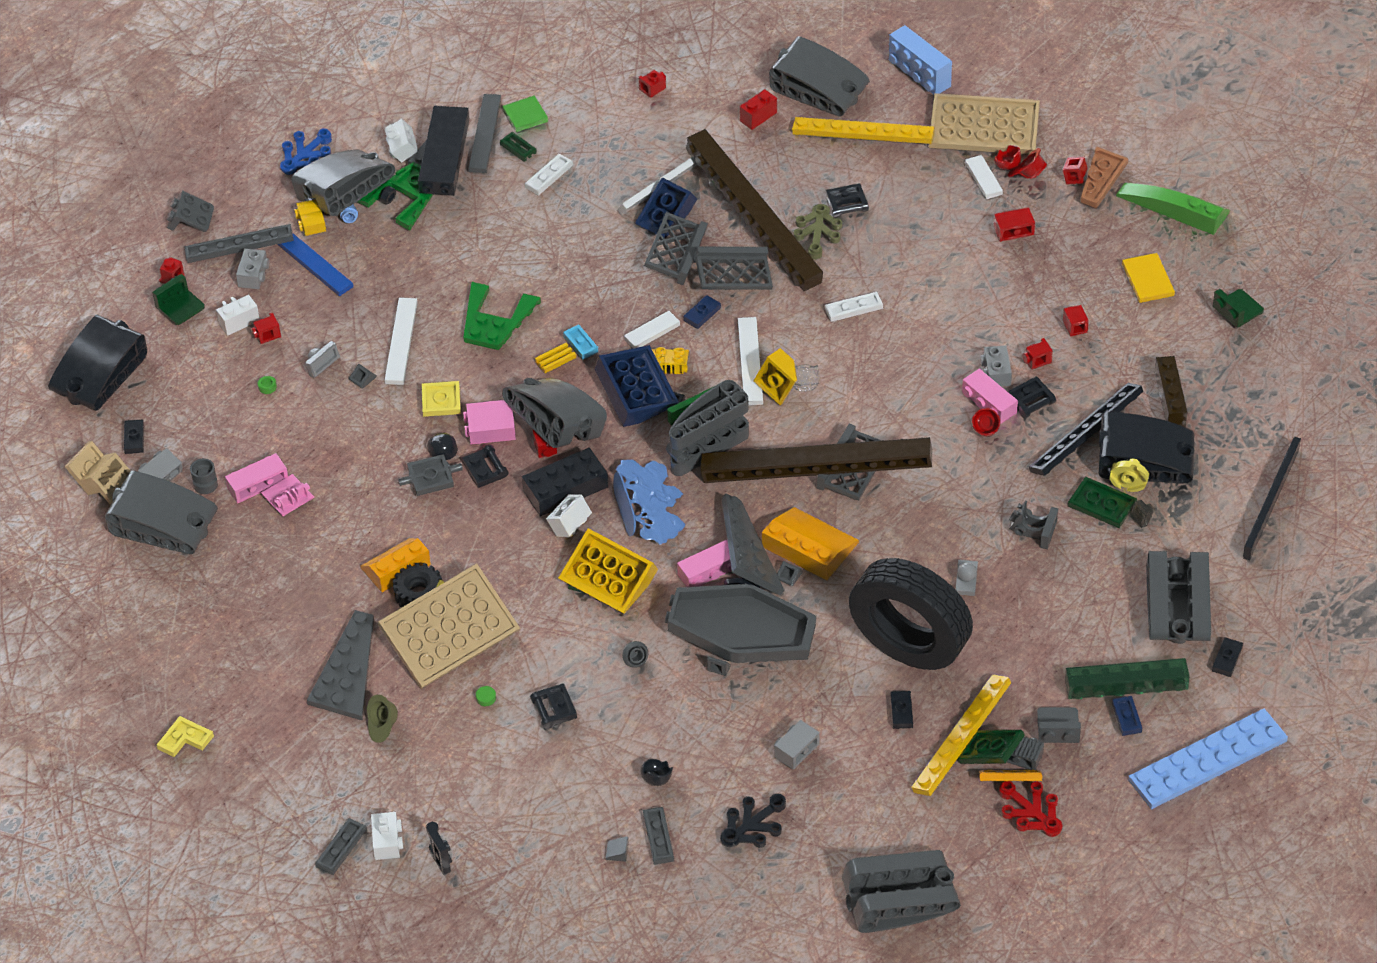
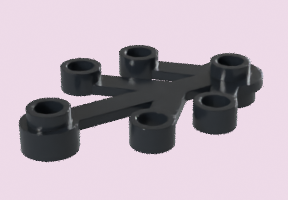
M782 794L772 795L769 799V805L752 817L755 800L752 797H745L742 801L744 808L742 825L736 828L739 810L736 808L728 809V826L721 833L720 841L726 847H735L739 843H753L757 848H763L766 845L765 835L756 834L754 836L744 835V833L747 831L769 832L774 837L780 836L782 833L780 823L767 824L760 822L774 812L783 811L786 807V798Z

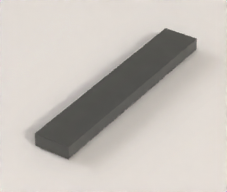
M499 94L483 95L469 172L487 173L501 104V95Z
M291 224L188 245L185 246L187 263L243 252L244 249H257L294 241Z

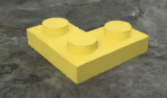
M179 716L158 742L157 749L172 757L177 755L185 743L203 751L214 737L213 731Z

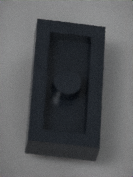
M143 419L125 421V454L144 453Z
M1224 637L1213 664L1212 672L1232 677L1244 643Z
M891 691L893 729L913 728L911 691Z

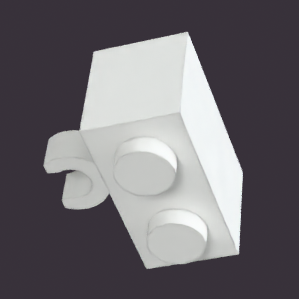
M402 118L385 128L386 141L390 147L389 153L394 159L397 158L402 163L418 152L412 127Z
M249 295L238 300L231 297V303L226 304L225 301H222L223 307L216 309L218 323L227 336L260 320L258 307Z
M568 494L546 519L557 537H571L576 533L580 525L587 521L592 512L582 495Z
M396 812L371 814L375 860L400 858L399 849H403L402 837L398 836V832H402L401 820H397Z

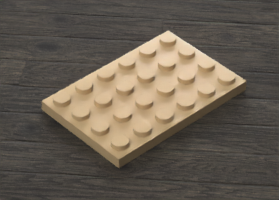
M935 93L931 126L934 127L935 132L929 148L999 152V150L1006 151L1008 145H1016L1020 148L1021 154L1029 155L1036 149L1040 100Z
M478 564L461 572L377 623L420 689L520 630L519 625Z

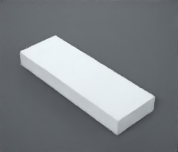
M558 154L525 183V188L539 196L573 166V161Z
M982 155L965 159V165L985 199L1003 195L1001 186Z
M877 292L825 305V311L831 322L883 309V303Z
M667 311L624 335V340L632 348L643 347L680 326V321L670 311Z

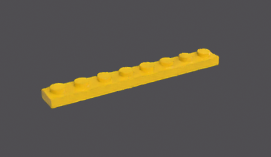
M795 117L792 133L795 135L932 144L935 132L933 126Z
M992 674L911 787L914 793L927 796L933 794L1010 686L1011 681L1009 677Z

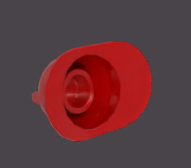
M1041 148L1032 151L1018 167L1012 169L1007 174V177H1012L1018 173L1029 179L1037 177L1047 166L1040 155Z

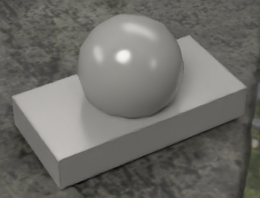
M330 341L322 349L313 348L309 351L308 360L305 364L310 377H317L340 357L335 342Z
M958 560L956 591L960 595L975 596L978 561Z

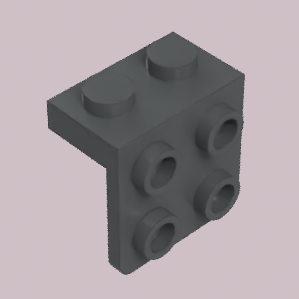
M183 190L177 198H173L170 205L172 210L167 216L169 221L168 229L174 231L180 221L203 232L209 229L214 210L213 204Z
M1038 708V740L1043 743H1080L1081 722H1079L1077 708Z

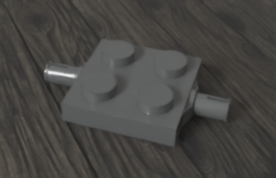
M443 454L407 463L409 476L398 478L400 486L411 483L417 496L454 487L452 473L463 471L461 463L450 466Z

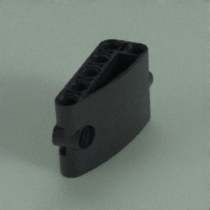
M95 315L79 333L61 359L49 381V390L62 396H67L72 405L82 404L95 411L99 410L146 358L148 351L145 336L130 329L122 320L114 322L100 315Z
M1106 412L1102 415L1099 476L1110 479L1113 463L1137 459L1147 469L1149 473L1148 481L1190 483L1193 480L1195 434L1192 430L1181 425L1153 417L1121 412Z

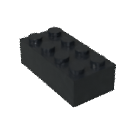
M590 447L521 476L523 492L540 517L554 511L568 494L582 495L585 498L608 488L607 471Z

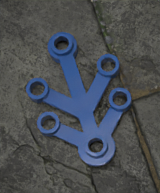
M325 128L320 129L317 138L305 148L303 143L305 140L304 133L302 131L295 132L294 140L297 145V155L292 158V142H283L282 149L285 153V160L281 162L280 168L284 174L292 175L297 171V168H303L318 160V157L331 155L329 146H323L320 150L312 151L320 144H329L332 141L331 132Z

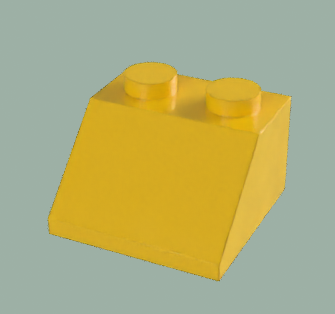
M781 348L766 358L753 380L779 405L783 404L797 381L794 360Z

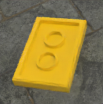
M1158 253L1122 260L1123 268L1139 303L1175 295L1174 288Z

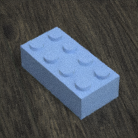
M905 25L889 35V61L892 64H895L933 95L935 93L940 94L951 87L952 61Z

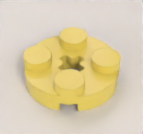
M1137 459L1112 464L1110 481L1115 487L1121 489L1122 486L1127 488L1128 492H1138L1146 487L1149 473Z

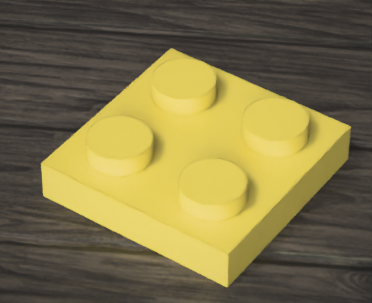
M459 381L422 384L423 417L461 414Z

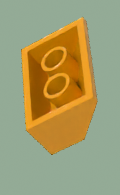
M409 538L360 567L377 588L384 592L393 587V580L396 579L395 575L400 573L401 568L406 570L409 564L413 567L415 563H419V566H423V563L430 566L431 563L429 550L418 538Z

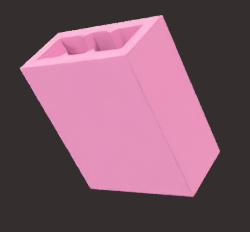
M504 400L466 404L467 412H463L464 423H468V426H465L466 437H470V445L516 440L513 410Z

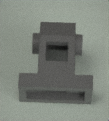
M1027 500L1023 504L1019 503L1017 506L1019 509L1017 511L1014 510L1009 520L1012 522L1009 529L1014 531L1016 535L1041 540L1040 548L1048 550L1058 521L1059 508L1051 507L1048 515L1039 517L1033 515L1032 511L1027 508Z

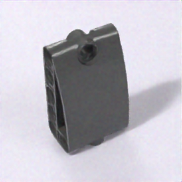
M800 36L796 37L787 49L783 48L780 51L778 60L769 70V83L774 92L836 116H843L850 106L857 104L858 95L870 82L869 77L842 56Z
M359 149L346 150L325 156L303 167L293 174L291 181L299 201L304 202L316 199L321 211L331 216H336L392 178L395 174V166L380 159L375 152L366 153Z
M526 378L522 384L505 387L502 392L504 401L553 448L569 445L574 435H577L583 441L599 438L607 419L606 410L596 400L579 388L559 379L544 378L535 380Z
M725 380L705 392L683 411L669 430V443L666 446V451L670 454V466L673 475L683 476L701 466L702 453L726 452L748 439L749 422L743 416L749 410L748 395L735 381Z
M130 471L121 488L117 487L112 498L113 502L105 515L109 532L114 536L185 554H194L201 540L207 537V527L216 514L218 507L207 498L180 485L149 474Z
M1148 551L1146 580L1150 640H1172L1177 644H1182L1186 641H1210L1209 552H1190L1189 558L1184 559L1182 557L1167 558V551ZM1176 630H1182L1184 633H1178Z
M940 850L854 858L847 862L842 875V881L847 894V909L849 912H853L858 931L861 933L890 930L925 922L956 911L961 906L956 889L952 883L954 873L948 868L944 854Z

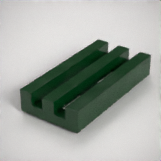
M514 132L509 133L500 140V145L523 162L527 160V157L531 158L532 153L534 155L537 153V148Z

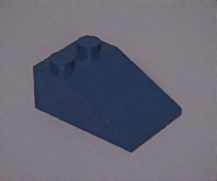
M662 177L635 224L657 235L666 212L685 219L696 203L697 198L692 192ZM667 219L670 227L676 225L674 221ZM666 232L661 235L665 239L669 235V233Z

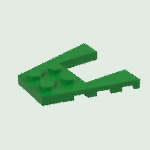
M413 162L396 171V175L357 202L369 208L381 197L386 187L391 186L415 200L395 218L396 224L410 231L433 194L419 193L418 178L421 165Z
M471 282L463 337L464 342L499 350L512 336V332L522 325L526 316L529 317L533 312V308L541 303V297L523 293L512 318L508 319L479 312L490 291L489 285Z

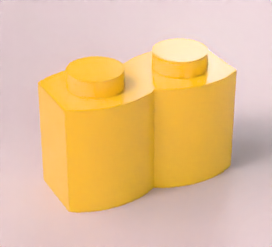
M316 199L296 203L297 209H294L296 220L300 219L298 221L300 232L304 231L305 236L326 232L324 217Z

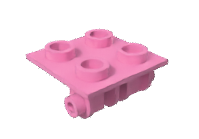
M293 474L261 492L266 500L282 516L314 498L308 491L310 489L309 485L301 483Z

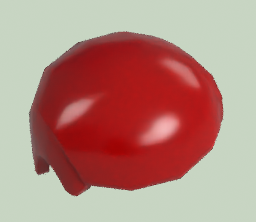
M1008 145L1006 151L999 150L997 156L994 157L995 165L1002 170H1012L1018 167L1021 163L1020 148L1016 145Z
M990 408L980 409L972 417V427L980 436H992L1000 428V416L995 410Z

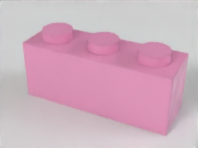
M981 369L976 370L963 379V394L975 402L980 409L990 408L995 410L1000 416L1001 423L1017 413L1018 400Z
M277 453L236 472H232L225 476L227 489L238 504L260 494L288 477L286 466Z
M727 540L677 563L678 576L686 587H700L728 572H732Z

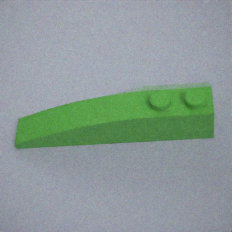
M1124 183L1116 194L1119 198L1212 235L1216 233L1230 213L1229 209L1201 198L1157 186Z

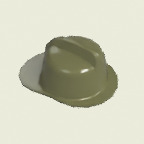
M374 695L369 700L367 706L369 736L374 742L381 743L388 738L392 726L397 721L398 711L394 703L388 701L385 696Z

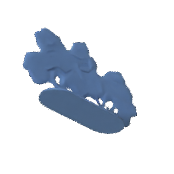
M621 460V464L618 465L616 468L617 472L614 474L613 489L627 534L629 536L634 535L636 521L643 525L639 534L645 540H655L661 545L666 543L667 539L675 538L678 532L685 527V523L678 516L667 512L666 507H673L676 499L680 498L683 493L674 486L663 484L665 478L668 477L666 466L662 463L659 464L656 461H651L645 467H642L634 460ZM627 489L633 490L632 499L629 498ZM631 503H637L641 506L642 511L639 515H635ZM641 518H647L653 523H645V520H641Z

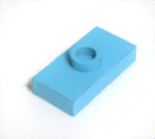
M580 325L563 332L564 338L582 360L599 352L598 346Z

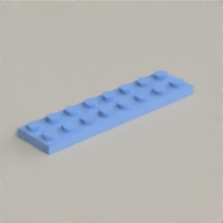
M1264 708L1129 775L1128 781L1152 810L1287 742L1288 736Z

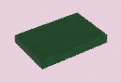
M1085 476L1068 501V507L1120 529L1136 505L1137 498Z
M977 730L958 757V761L960 764H1006L1025 736V733L1022 730Z

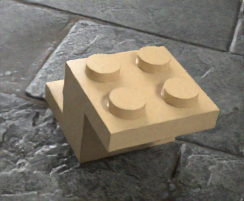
M93 441L87 442L65 466L88 495L101 493L110 505L113 502L112 498L117 487L121 488L131 471L116 452L103 455Z

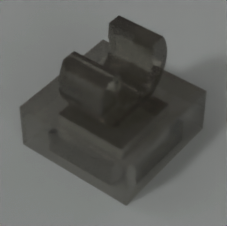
M1138 500L1135 502L1129 516L1143 528L1148 525L1155 508L1150 503L1145 504L1142 500Z

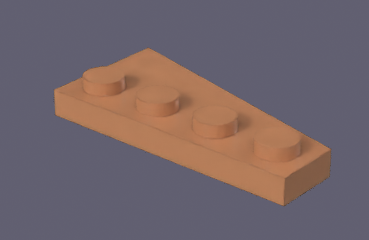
M1096 146L1080 202L1097 208L1127 166L1128 158Z

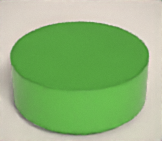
M272 376L260 378L258 380L259 391L263 394L273 393L277 389L275 378Z
M490 686L480 687L476 691L477 703L481 706L494 704L496 701L495 690Z

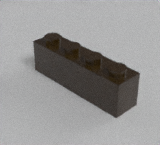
M1175 356L1156 357L1154 373L1165 421L1186 427L1188 412Z

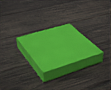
M535 95L502 106L505 115L516 132L548 122V116Z

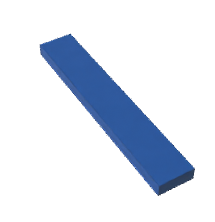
M294 233V241L277 244L338 296L353 288V282Z

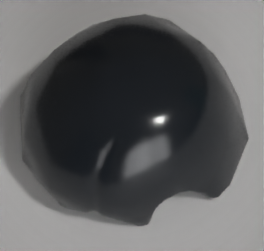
M445 432L432 436L427 444L432 457L444 454L445 459L450 460L456 456L458 451L454 437Z
M648 759L644 761L640 772L643 780L649 785L661 786L666 784L671 778L673 767H669L668 761L661 762L658 759Z

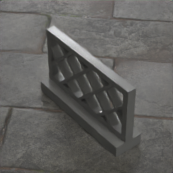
M666 212L644 266L678 279V284L684 286L694 261V253L697 246H700L708 223L701 221L700 224ZM667 219L674 221L676 225L670 227ZM684 227H690L694 231L686 233ZM679 229L682 235L675 236L673 231ZM668 232L671 238L664 239L661 234ZM685 239L688 244L681 246L678 240ZM674 242L677 247L670 249L667 243ZM663 245L665 251L659 252L656 246ZM680 251L683 257L676 259L673 253ZM669 254L672 260L665 262L662 256ZM658 258L660 263L655 264L650 262V260ZM675 264L678 269L677 272L669 269L668 266Z
M697 246L693 259L694 263L697 264L701 289L772 290L773 284L767 260L768 248ZM702 263H709L712 267L708 270L702 266ZM726 263L730 267L727 270H725L718 264ZM744 263L747 267L743 270L736 264ZM763 263L764 268L760 270L753 264ZM714 268L722 273L719 278L712 273ZM732 268L740 273L737 278L729 273ZM749 268L757 273L754 278L747 273ZM707 276H709V277L712 278L715 282H714V283H706V282H705V278H706ZM726 276L733 282L725 283L721 279ZM744 276L750 282L743 283L739 279ZM761 276L767 283H760L756 279Z
M849 423L837 444L855 443L857 438L865 442L881 440L856 431V426ZM876 471L866 472L867 477L858 479V473L819 474L816 488L822 491L827 488L859 501ZM853 475L855 481L846 483L844 477ZM840 478L842 484L839 485L831 483L832 480ZM858 485L859 491L855 493L850 491L848 487Z

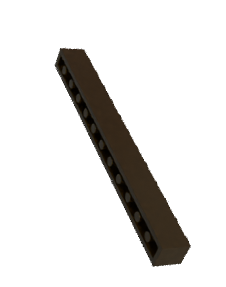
M704 129L688 136L686 150L689 155L696 159L698 166L705 170L707 177L714 181L716 188L723 192L726 200L732 203L738 214H741L745 223L754 230L756 237L763 241L764 246L772 252L775 260L781 263L787 274H790L796 286H799L805 292L821 284L823 279L821 268L708 131Z
M930 437L711 452L702 453L701 474L704 483L816 476L819 474L830 475L932 467L933 449Z

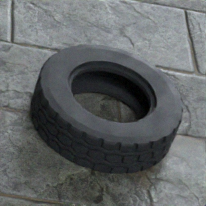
M884 558L871 563L849 595L850 613L861 633L887 656L911 667L923 670H937L949 666L958 657L972 635V616L961 595L940 575L909 560ZM889 599L901 602L917 611L929 623L932 629L917 625L905 618L896 610Z

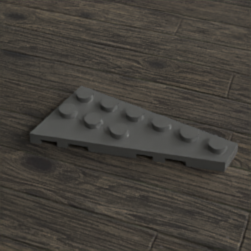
M725 493L721 500L732 573L781 595L784 592V588L742 501L736 496Z
M357 610L354 611L307 699L308 705L363 721L370 646L374 625L373 615Z

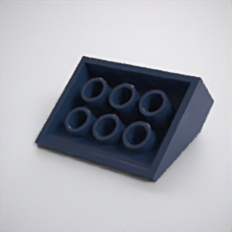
M650 345L599 355L595 371L623 427L640 424L679 403Z

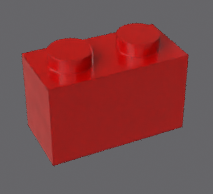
M764 89L740 105V122L753 130L777 113V97Z
M1029 207L994 214L993 227L1000 242L1035 234V220Z

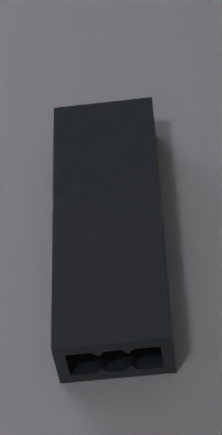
M434 105L418 178L419 193L455 196L470 121L469 108Z

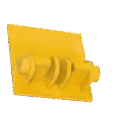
M664 347L652 349L662 370L663 365H665V374H667V365H670V374H673V365L674 374L687 373L689 350L684 348L666 349Z

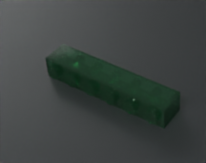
M1186 658L1066 668L1065 672L1068 699L1182 691L1189 688L1190 680Z

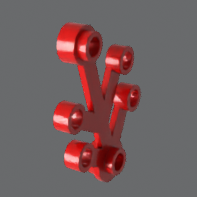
M1004 781L1000 784L999 795L1003 799L1015 800L1024 808L1014 809L1011 805H1004L1002 807V816L1005 819L1019 817L1016 824L1019 831L1043 830L1049 837H1055L1062 831L1063 824L1060 819L1056 818L1057 795L1048 794L1046 796L1045 804L1048 807V817L1041 812V794L1043 792V784L1041 782L1035 781L1031 784L1030 791L1033 794V804L1016 791V786L1011 781ZM1027 818H1036L1040 822H1029Z

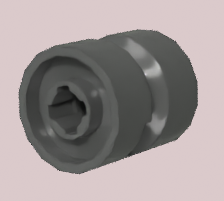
M205 458L194 461L190 466L194 490L200 494L212 493L218 486L214 463Z

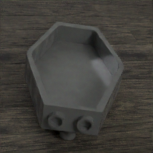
M740 584L676 588L675 595H671L669 606H672L670 612L667 611L665 623H668V632L729 662L749 663L808 660L817 616L753 585Z

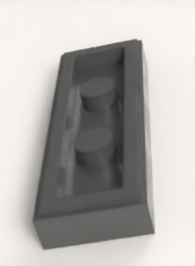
M663 807L643 810L654 865L674 862Z
M348 818L316 861V868L334 875L366 832V825Z

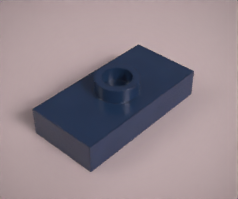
M706 295L683 316L684 322L699 329L721 309V303Z
M1133 697L1112 699V706L1122 736L1142 733L1143 728Z

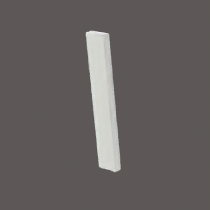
M691 157L664 175L663 178L673 182L698 165L696 159ZM661 178L622 203L618 209L621 216L649 198Z
M399 298L385 384L404 385L418 304L417 298Z
M756 317L738 318L743 390L748 395L749 405H763L762 389L753 381L760 370Z

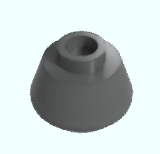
M640 641L626 644L622 653L623 661L629 667L636 668L642 666L648 658V648Z

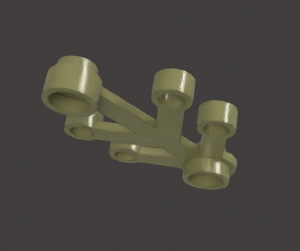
M817 204L812 208V213L796 217V226L799 228L794 230V237L798 241L803 240L805 236L814 232L813 242L808 247V254L813 260L822 257V247L820 246L821 232L830 239L831 243L840 242V233L829 229L823 223V220L831 224L833 230L842 229V220L832 217L830 215V208L825 204ZM816 219V222H815V223L809 225L808 227H806V228H804V229H800V228L805 227V226H806V223H808V222H810V221Z

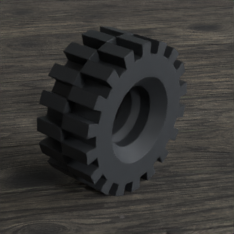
M415 563L413 567L409 564L406 570L401 568L400 573H396V579L393 580L397 604L399 603V607L402 608L436 588L439 580H442L440 572L438 570L435 571L432 565L428 568L426 563H423V566ZM418 586L426 588L421 592L411 591L413 588Z

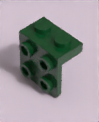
M183 274L171 279L152 292L155 307L175 325L182 324L205 309L204 303L188 290L186 277Z
M1221 289L1214 292L1213 308L1236 328L1241 327L1264 312V308L1243 289H1238L1229 295Z

